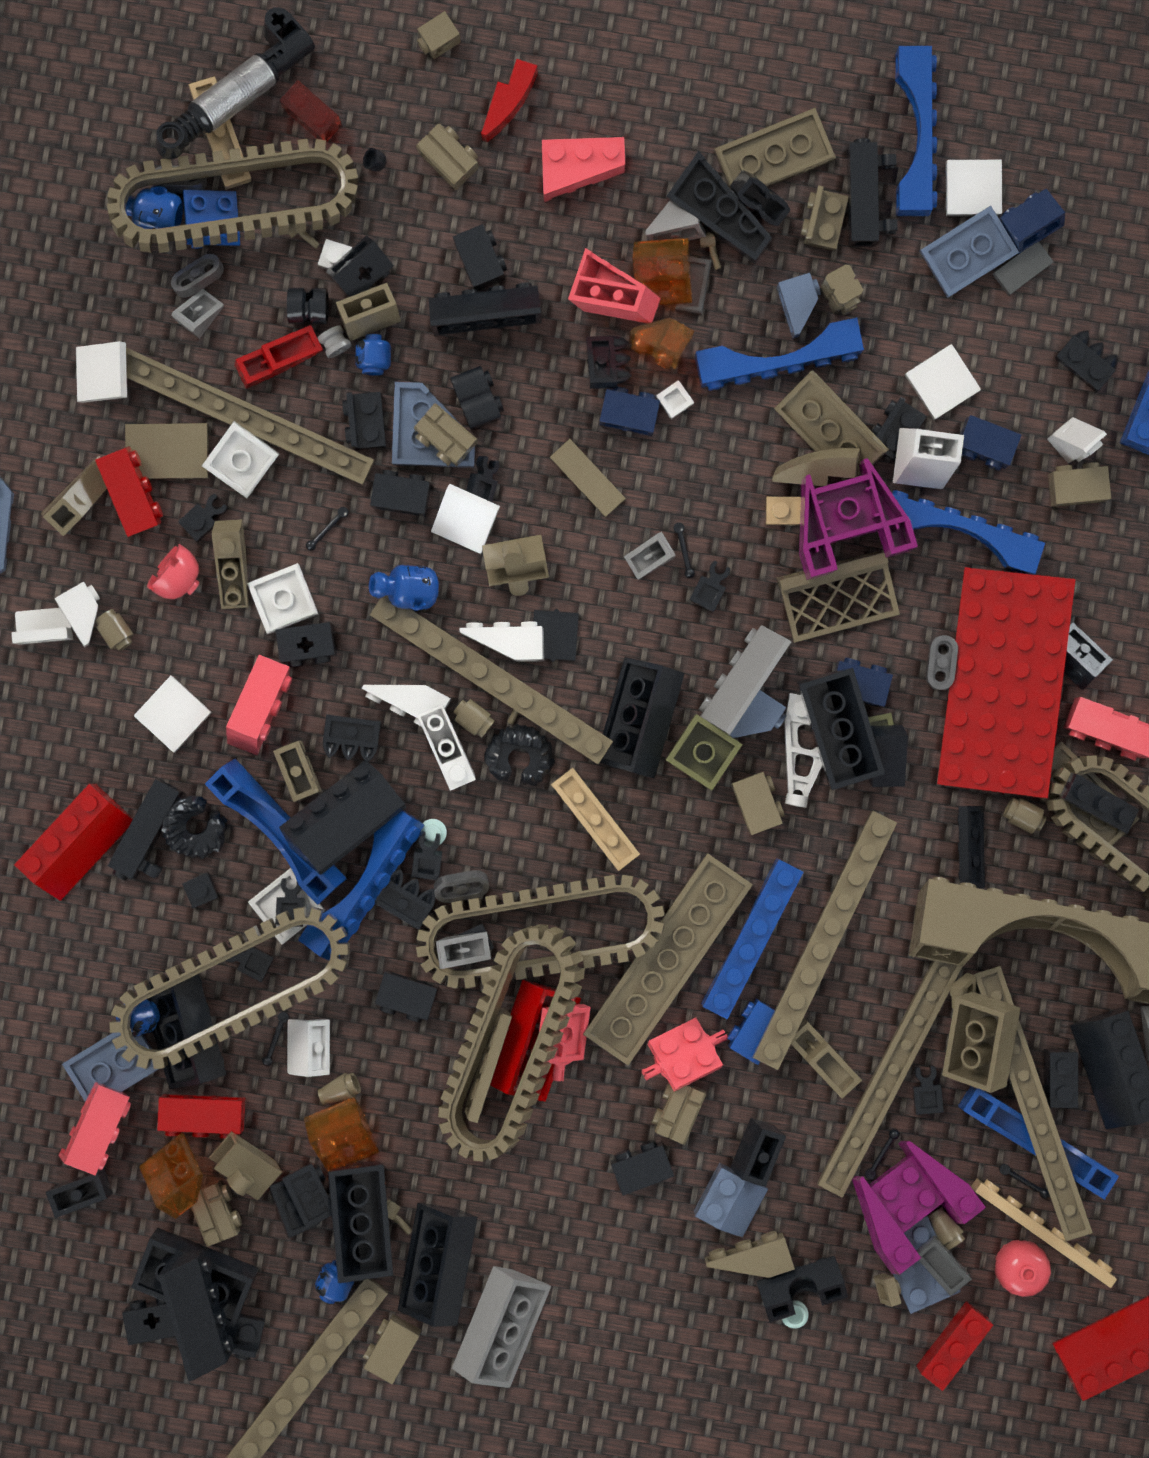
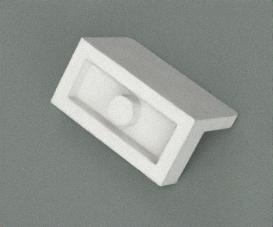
M60 608L18 611L15 613L17 632H12V643L14 644L73 640L72 627Z
M329 1019L288 1020V1074L305 1077L330 1075Z

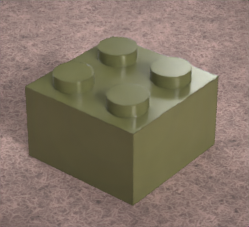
M695 714L665 761L712 791L743 744Z

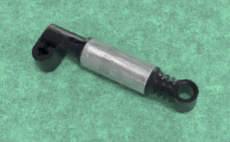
M274 7L269 9L265 15L263 34L272 47L264 53H256L238 68L234 71L232 70L227 76L198 96V98L196 97L188 105V110L182 113L180 117H177L172 122H165L158 127L156 132V149L159 155L166 159L178 158L183 153L184 148L190 142H193L195 138L200 137L204 133H211L227 122L229 118L231 119L244 107L273 87L279 81V76L314 51L315 45L310 35L287 10L281 7ZM173 138L176 142L169 144L164 139Z

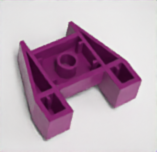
M868 458L863 459L858 464L862 475L816 489H814L810 474L802 479L799 556L806 580L828 575L838 570L831 547L833 543L878 531L886 558L912 551L918 547L909 517Z
M900 1141L898 1143L906 1157L871 1184H868L863 1176H854L852 1179L874 1249L892 1274L898 1275L921 1259L904 1233L942 1204L956 1224H966L986 1208L968 1183L910 1141Z

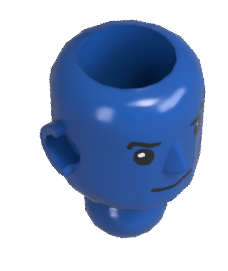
M152 186L151 188L141 189L136 197L130 195L126 203V214L132 217V222L135 225L144 229L180 226L183 215V202L178 195L167 192L165 187Z
M398 565L391 571L389 576L382 572L372 574L369 580V592L376 598L388 596L391 604L397 608L427 610L437 600L439 581L435 571L429 567Z

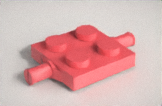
M578 1004L574 1006L572 1012L566 1014L570 1019L567 1027L559 1030L564 1034L561 1042L554 1045V1047L558 1048L555 1057L547 1061L554 1064L552 1077L554 1081H564L565 1066L573 1061L584 1060L587 1037L583 1034L588 1027L590 1006ZM549 1007L542 1008L540 1030Z
M694 1018L649 1040L647 1045L654 1055L655 1064L642 1069L643 1076L645 1075L644 1078L646 1080L661 1074L668 1080L675 1092L722 1068L723 1063L716 1053L715 1046L727 1041V1034H725L724 1030H721L709 1036L704 1032L697 1018Z

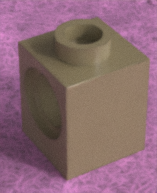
M445 11L417 29L419 39L416 41L424 54L430 53L433 60L461 43L460 34Z

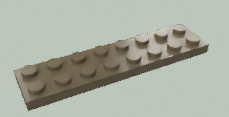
M707 853L665 913V916L661 919L660 922L665 923L663 933L652 932L659 939L652 949L646 944L643 945L647 953L634 958L583 1035L626 1065H629L753 884Z

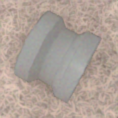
M341 325L328 329L318 337L320 344H323L326 348L325 353L328 358L338 356L352 346L350 340L345 339L343 335L344 330Z

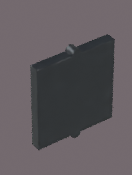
M558 609L554 611L534 610L533 622H537V626L544 628V659H550L551 662H555V660L575 661L579 613L559 612Z

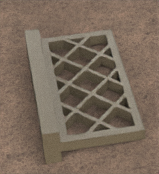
M883 550L837 561V571L814 579L806 580L804 571L776 578L794 643L900 615L889 572L888 557H885ZM882 569L884 580L879 589L866 582L872 571ZM865 573L862 579L856 576ZM853 577L860 581L852 596L839 589L845 578ZM839 580L836 586L830 583ZM827 584L834 588L826 603L813 596L819 585ZM864 584L877 591L869 605L856 599ZM885 586L887 587L888 594L883 592ZM813 587L810 593L804 591V589ZM800 591L807 595L800 610L790 605L789 593ZM838 591L851 598L843 612L830 606ZM880 594L889 598L892 610L880 613L872 607ZM811 598L824 605L816 619L803 612ZM854 601L867 608L862 617L855 620L846 615ZM827 608L840 615L836 624L829 627L820 622ZM792 610L798 612L795 618L793 617ZM870 611H873L874 613H876V614H874V615L868 616V614H869ZM803 615L814 623L809 632L798 635L796 623L800 616ZM844 617L850 620L848 622L841 623ZM817 625L823 627L822 629L815 630Z

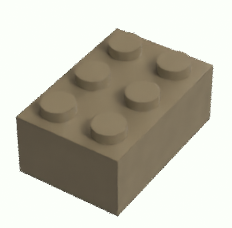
M975 992L957 996L955 998L942 1076L989 1093L1006 1087L1021 1008Z

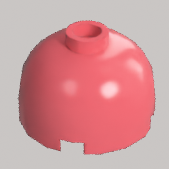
M178 544V547H173L158 565V577L152 574L147 588L166 599L181 598L185 593L191 595L200 583L196 580L199 574V563L196 557L181 544Z
M1013 1240L1004 1245L997 1253L995 1275L1001 1286L1011 1294L1021 1297L1034 1296L1041 1292L1048 1284L1051 1275L1050 1261L1044 1250L1034 1242Z

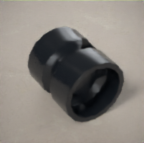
M288 288L287 320L289 324H304L306 320H310L312 324H328L329 294L327 288H312L310 292H306L304 288Z

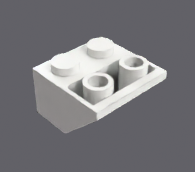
M900 428L893 483L943 489L961 463L964 435Z

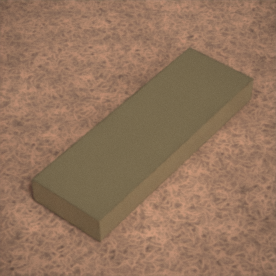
M571 439L550 456V459L605 518L626 499Z

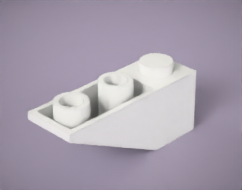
M1072 417L1048 437L1047 440L1066 462L1070 463L1075 459L1080 462L1082 459L1093 454L1103 445L1100 440L1107 434L1103 430Z
M495 622L494 627H483V623H466V628H460L462 635L516 662L544 661V628L537 626V622H521V627H510L509 622Z
M363 685L362 689L367 691L365 697L378 704L382 700L392 704L390 710L403 717L406 712L416 717L414 723L421 726V723L417 717L418 714L443 704L446 710L451 701V698L426 685Z
M443 704L418 714L417 717L450 791L476 780L470 762Z

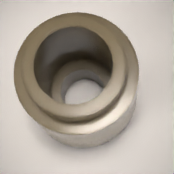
M111 609L95 620L98 625L96 629L111 650L117 648L118 651H122L133 643L131 638L134 634L120 613L116 614Z
M472 699L468 702L462 700L453 712L457 715L454 719L455 722L474 736L477 734L481 738H483L495 722L490 717L491 714Z
M1012 797L1003 813V817L1007 818L1009 823L1031 834L1035 830L1040 831L1046 821V816L1043 815L1044 809L1022 798L1016 799Z

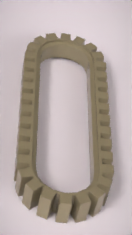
M308 139L297 140V150L293 151L291 141L280 142L279 153H275L274 143L263 145L264 155H258L257 146L246 147L247 157L241 158L239 148L230 149L229 160H224L222 151L212 152L213 162L208 163L205 153L195 154L196 164L194 165L189 164L188 155L178 157L179 167L173 168L171 159H160L162 169L155 170L153 160L144 161V172L140 173L134 164L126 168L127 178L119 173L113 180L114 188L110 187L107 195V209L110 223H112L116 235L119 238L123 236L124 243L131 248H134L139 241L140 251L151 253L152 243L158 244L159 253L169 252V241H175L176 250L187 249L186 239L192 238L193 248L204 247V236H209L211 245L221 244L220 234L226 233L228 243L238 242V231H243L245 240L255 239V229L259 228L262 238L272 237V226H277L279 235L289 234V224L293 223L296 233L306 232L307 221H311L312 230L323 229L324 218L327 219L330 226H333L340 222V214L346 217L352 210V203L355 204L357 197L356 168L353 169V161L348 154L342 156L341 147L333 143L330 149L326 151V140L316 139L315 148H309ZM305 163H321L330 167L337 174L341 183L337 196L330 202L319 206L174 227L144 229L135 225L126 214V203L130 195L137 189L150 185Z
M1080 756V758H1073L1065 762L1066 768H1058L1052 775L1060 783H1050L1049 794L1056 795V799L1046 800L1048 811H1059L1051 819L1056 826H1064L1068 823L1062 831L1063 834L1070 839L1078 838L1075 842L1082 849H1091L1089 852L1091 856L1096 860H1104L1102 864L1109 870L1117 871L1115 875L1123 881H1131L1129 886L1136 891L1144 892L1142 896L1149 901V875L1081 822L1071 811L1069 803L1059 798L1071 773L1080 776L1086 773H1097L1149 812V786L1140 785L1142 782L1140 778L1134 774L1126 775L1129 771L1122 764H1113L1112 766L1113 759L1104 756Z
M616 875L604 876L606 887L601 888L599 877L587 879L589 890H583L582 880L570 882L571 893L566 892L565 883L553 885L554 896H550L548 886L536 888V899H533L532 889L519 891L521 901L516 902L515 892L502 894L504 904L501 905L499 904L498 895L485 897L487 907L482 906L481 897L468 899L470 910H466L464 900L451 902L453 913L450 912L447 905H443L435 909L439 919L430 914L423 921V924L430 931L425 929L418 931L416 940L426 942V945L416 947L417 956H428L429 959L420 965L426 973L436 968L437 970L431 979L439 984L443 983L448 976L447 987L459 988L461 978H464L465 988L478 986L477 976L481 975L483 986L486 982L493 980L488 977L491 967L494 966L470 970L440 969L438 954L435 949L436 937L439 930L447 922L471 916L613 892H628L637 896L644 903L648 913L647 926L643 934L629 943L581 951L584 968L595 967V956L599 955L601 966L612 964V953H617L618 963L630 961L628 950L632 949L636 958L647 953L642 944L643 942L651 949L658 942L659 939L651 934V932L663 933L665 923L656 921L655 918L665 916L664 905L653 907L652 904L660 899L656 890L646 895L645 891L650 884L640 879L636 886L633 887L634 876L622 875L621 885H617ZM555 955L519 961L515 969L516 980L529 977L528 967H532L533 977L545 975L544 965L549 964L550 974L561 973L559 961Z
M306 906L294 908L295 919L291 918L288 910L276 916L280 924L278 927H276L272 918L260 924L264 931L262 935L256 925L244 931L248 939L247 942H245L241 933L228 939L233 948L231 950L226 941L214 946L213 949L217 955L215 958L210 949L198 954L197 957L201 965H198L194 956L181 962L185 973L182 972L179 964L165 970L169 977L168 981L164 973L161 972L149 978L154 988H151L148 980L135 985L134 988L138 996L131 989L126 991L119 998L124 1004H116L111 1015L120 1018V1020L109 1022L110 1033H121L120 1036L112 1040L116 1050L126 1045L128 1048L121 1056L128 1062H131L138 1055L136 1066L144 1069L150 1067L152 1061L154 1069L165 1068L168 1065L167 1056L173 1066L185 1059L181 1049L184 1048L188 1058L201 1051L197 1041H200L205 1050L217 1043L213 1036L214 1033H216L219 1042L232 1036L228 1026L231 1025L235 1034L248 1028L244 1018L247 1017L251 1027L263 1021L264 1019L260 1013L262 1009L267 1019L276 1015L279 1012L275 1004L276 1002H279L284 1011L295 1004L291 995L294 994L298 1003L310 997L307 987H311L314 995L324 991L326 987L322 979L324 978L332 985L340 977L334 969L343 972L348 963L347 959L339 957V955H348L350 953L349 942L339 943L340 939L347 936L344 927L332 929L338 919L331 913L324 920H321L323 909L312 907L309 916H307ZM302 924L313 925L322 930L328 937L331 945V957L327 966L318 974L168 1048L160 1050L147 1049L140 1045L133 1037L130 1028L131 1015L136 1006L144 1000L292 927Z
M538 924L519 930L504 941L502 946L505 949L498 951L495 956L494 962L499 965L490 969L488 977L493 980L486 982L483 987L482 993L486 994V996L479 998L476 1006L481 1011L474 1013L470 1023L474 1026L466 1031L464 1039L468 1040V1042L461 1044L458 1052L463 1057L455 1060L452 1069L457 1072L451 1074L446 1084L451 1087L443 1091L441 1100L445 1101L446 1104L439 1107L438 1117L447 1119V1121L439 1124L442 1134L452 1133V1136L446 1142L452 1149L461 1145L458 1154L466 1159L473 1156V1161L483 1162L488 1158L490 1161L508 1152L520 1141L517 1137L525 1133L527 1124L524 1122L530 1119L534 1110L530 1106L536 1104L540 1095L536 1091L542 1089L546 1080L541 1076L547 1074L551 1067V1063L547 1061L555 1057L558 1048L554 1047V1045L560 1043L564 1033L559 1030L567 1027L570 1017L566 1016V1014L572 1012L576 1004L571 999L579 996L582 986L575 983L584 979L585 968L575 967V964L584 961L581 951L571 953L570 950L576 945V942L571 936L561 939L564 931L557 927L549 929L548 925ZM538 944L545 946L554 953L559 961L561 970L559 984L501 1131L493 1140L477 1138L468 1130L463 1120L462 1110L465 1098L522 953L530 945Z

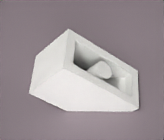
M82 582L56 597L55 601L82 645L86 647L90 643L98 611L96 601L100 597L92 585L87 587Z

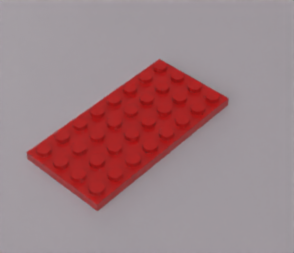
M965 567L955 640L958 645L955 680L949 687L938 785L1048 798L1076 579Z

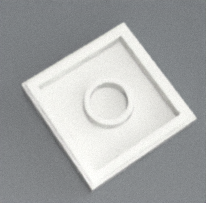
M947 160L946 216H975L989 206H992L997 216H1001L1002 160Z
M119 341L76 347L77 402L86 403L127 398L126 343Z
M952 344L905 374V377L933 420H936L981 390Z
M234 421L202 464V467L248 498L279 453Z
M449 484L431 532L481 554L483 551L482 545L486 544L500 506Z
M298 563L247 583L267 634L319 615Z
M170 676L137 711L134 717L172 752L176 753L212 712L173 676Z
M291 868L248 901L263 922L272 918L275 923L277 897H285L281 889V880L286 878V887L288 889L296 887L297 880ZM303 889L297 895V898L305 899L307 916H309L312 907L323 909V912L325 911L324 907L321 904L317 905ZM304 924L303 927H292L275 937L282 945L306 925Z

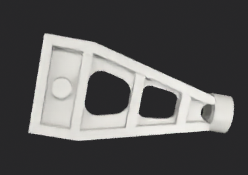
M789 693L785 712L787 716L784 720L788 792L785 804L807 808L808 795L822 767L817 747L808 750L803 749L798 744V727L802 724L810 725L801 695ZM798 754L813 758L810 773L806 777L798 776L795 773V758ZM800 790L803 795L793 794V791Z

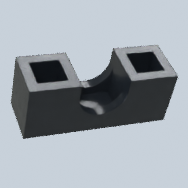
M835 1255L828 1258H820L816 1262L804 1266L794 1267L795 1270L770 1278L764 1277L756 1281L770 1323L796 1315L793 1301L802 1292L810 1291L817 1294L822 1306L848 1298L846 1286Z

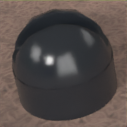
M369 148L364 154L363 166L375 172L385 168L387 164L385 154L376 148Z

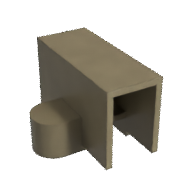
M541 535L482 545L489 587L508 583L511 594L521 596L529 590L528 581L549 578Z
M232 1131L209 1157V1159L217 1163L214 1169L227 1177L229 1186L241 1196L247 1193L256 1200H259L282 1173L276 1160Z

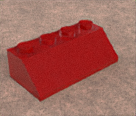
M88 784L14 866L35 885L59 901H62L125 833L133 818L97 784Z
M522 979L511 1011L512 1018L490 1086L508 1095L515 1096L539 1035L542 1008L550 1007L556 989ZM580 997L574 998L575 1005L580 1004ZM551 1064L547 1074L541 1076L546 1080L542 1089L536 1091V1093L540 1094L538 1097L539 1101L546 1102L553 1082L554 1064Z
M1149 1296L1052 1343L1076 1393L1082 1401L1149 1369Z

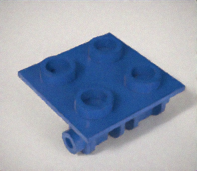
M183 190L185 225L238 217L236 191ZM239 231L237 232L238 242L228 243L226 233L220 234L221 244L217 245L240 246ZM209 236L203 237L204 245H211ZM192 238L187 239V245H191L193 248Z

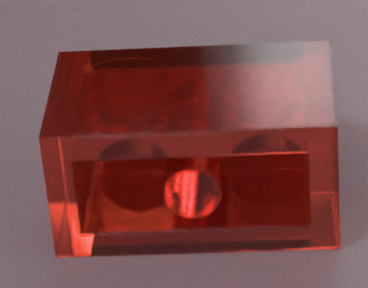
M299 80L280 99L283 109L316 139L326 140L327 142L342 126L339 116Z

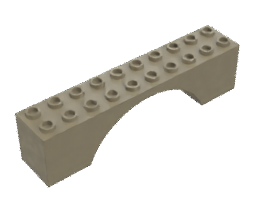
M942 877L928 879L918 892L909 956L964 966L980 946L996 936L1020 929L1051 930L1080 941L1100 956L1117 978L1126 1000L1149 1004V923L1139 921L1138 917L1123 916L1121 918L1112 916L1111 912L1105 910L1087 911L1085 907L1080 905L1062 906L1058 905L1057 901L1051 899L1032 900L1026 894H1014L1013 896L1003 894L1002 890L996 888L978 889L976 885L971 883L953 884L949 883L948 879Z

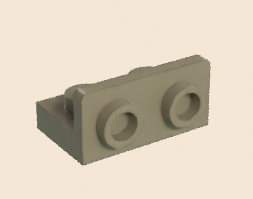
M819 185L816 193L810 192L807 208L812 210L810 218H804L801 235L805 236V245L836 251L849 196L824 191L823 186Z

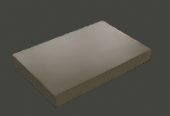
M207 423L125 424V448L130 446L132 451H137L142 463L139 469L143 477L147 476L149 480L209 479V471L202 467V464L209 456V425Z

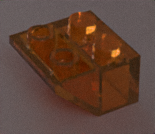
M689 238L634 242L632 258L634 277L661 298L658 305L692 303Z
M667 318L632 328L629 334V343L632 344L631 349L638 354L645 356L648 353L655 357V362L661 367L669 369L671 366L676 369L692 342L694 331L672 318Z
M355 1097L304 1117L309 1143L327 1171L367 1159L369 1156L379 1153L365 1114Z
M181 1133L139 1166L156 1208L175 1219L197 1203L203 1174L186 1136Z

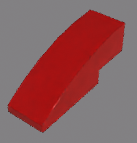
M516 59L509 84L497 82L482 129V141L489 142L500 133L523 106L537 77V65Z
M309 325L264 344L259 350L237 358L234 366L245 388L248 389L320 353L323 349L312 326Z

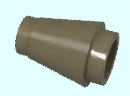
M343 1073L323 1088L318 1089V1096L323 1105L354 1099L357 1094L361 1093L359 1081L354 1073Z
M942 1207L928 1215L937 1238L948 1250L965 1240L962 1234L964 1231Z

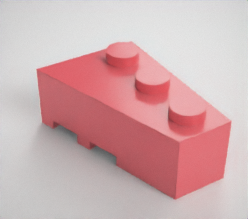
M624 137L542 140L544 202L567 192H574L576 189L586 185H593L625 173Z
M586 248L568 298L569 301L584 312L652 324L661 299L648 287Z
M258 655L227 723V744L258 756L262 743L270 732L273 716L276 717L280 710L282 693H287L291 685L292 677H290L289 666Z
M1082 697L1074 699L1063 727L1070 731L1069 736L1084 741L1087 737L1096 741L1094 746L1110 751L1112 747L1121 751V757L1136 761V758H1149V724L1140 721L1138 717L1127 716L1114 711L1113 708Z
M95 1082L80 1113L82 1114L76 1127L73 1126L69 1133L72 1137L67 1148H62L58 1155L64 1164L96 1175L98 1169L102 1170L108 1159V1154L105 1153L109 1143L114 1144L119 1134L117 1125L121 1117H126L131 1103L128 1102L130 1097L127 1094Z

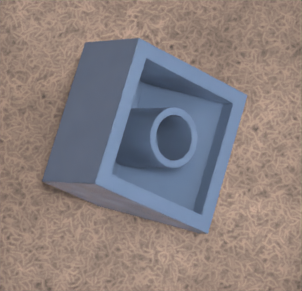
M719 1162L694 1209L695 1217L719 1230L743 1237L768 1188L742 1180L730 1167Z

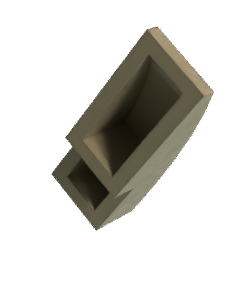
M860 448L827 449L797 457L778 466L774 472L772 482L802 484V479L810 474L813 485L827 486L831 477L855 478L859 469Z
M803 1018L791 1045L843 1099L862 1080L811 1024Z

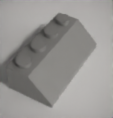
M762 625L758 630L755 628L751 629L744 640L748 645L742 653L737 650L729 662L733 666L727 676L723 673L714 685L718 690L712 698L707 696L698 709L703 712L700 717L728 735L731 734L791 643L790 640Z
M493 1266L452 1369L473 1384L510 1388L551 1286L513 1269Z

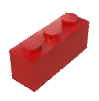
M128 446L95 459L127 537L162 523L160 519L163 517L161 507L157 501L153 502L150 495L152 486L148 477L142 476L139 469L142 463L136 450L132 451L131 447Z
M163 1094L159 1097L157 1131H165L166 1136H181L182 1132H192L193 1137H209V1133H219L220 1138H226L231 1131L236 1135L241 1134L244 1131L245 1097Z
M966 1301L916 1365L920 1374L943 1391L994 1326L989 1318Z

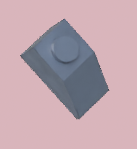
M810 273L779 282L776 287L792 339L799 337L818 300V295H821L817 279L812 280Z
M759 690L729 736L736 738L771 731L773 727L778 729L787 716L783 713L786 707Z

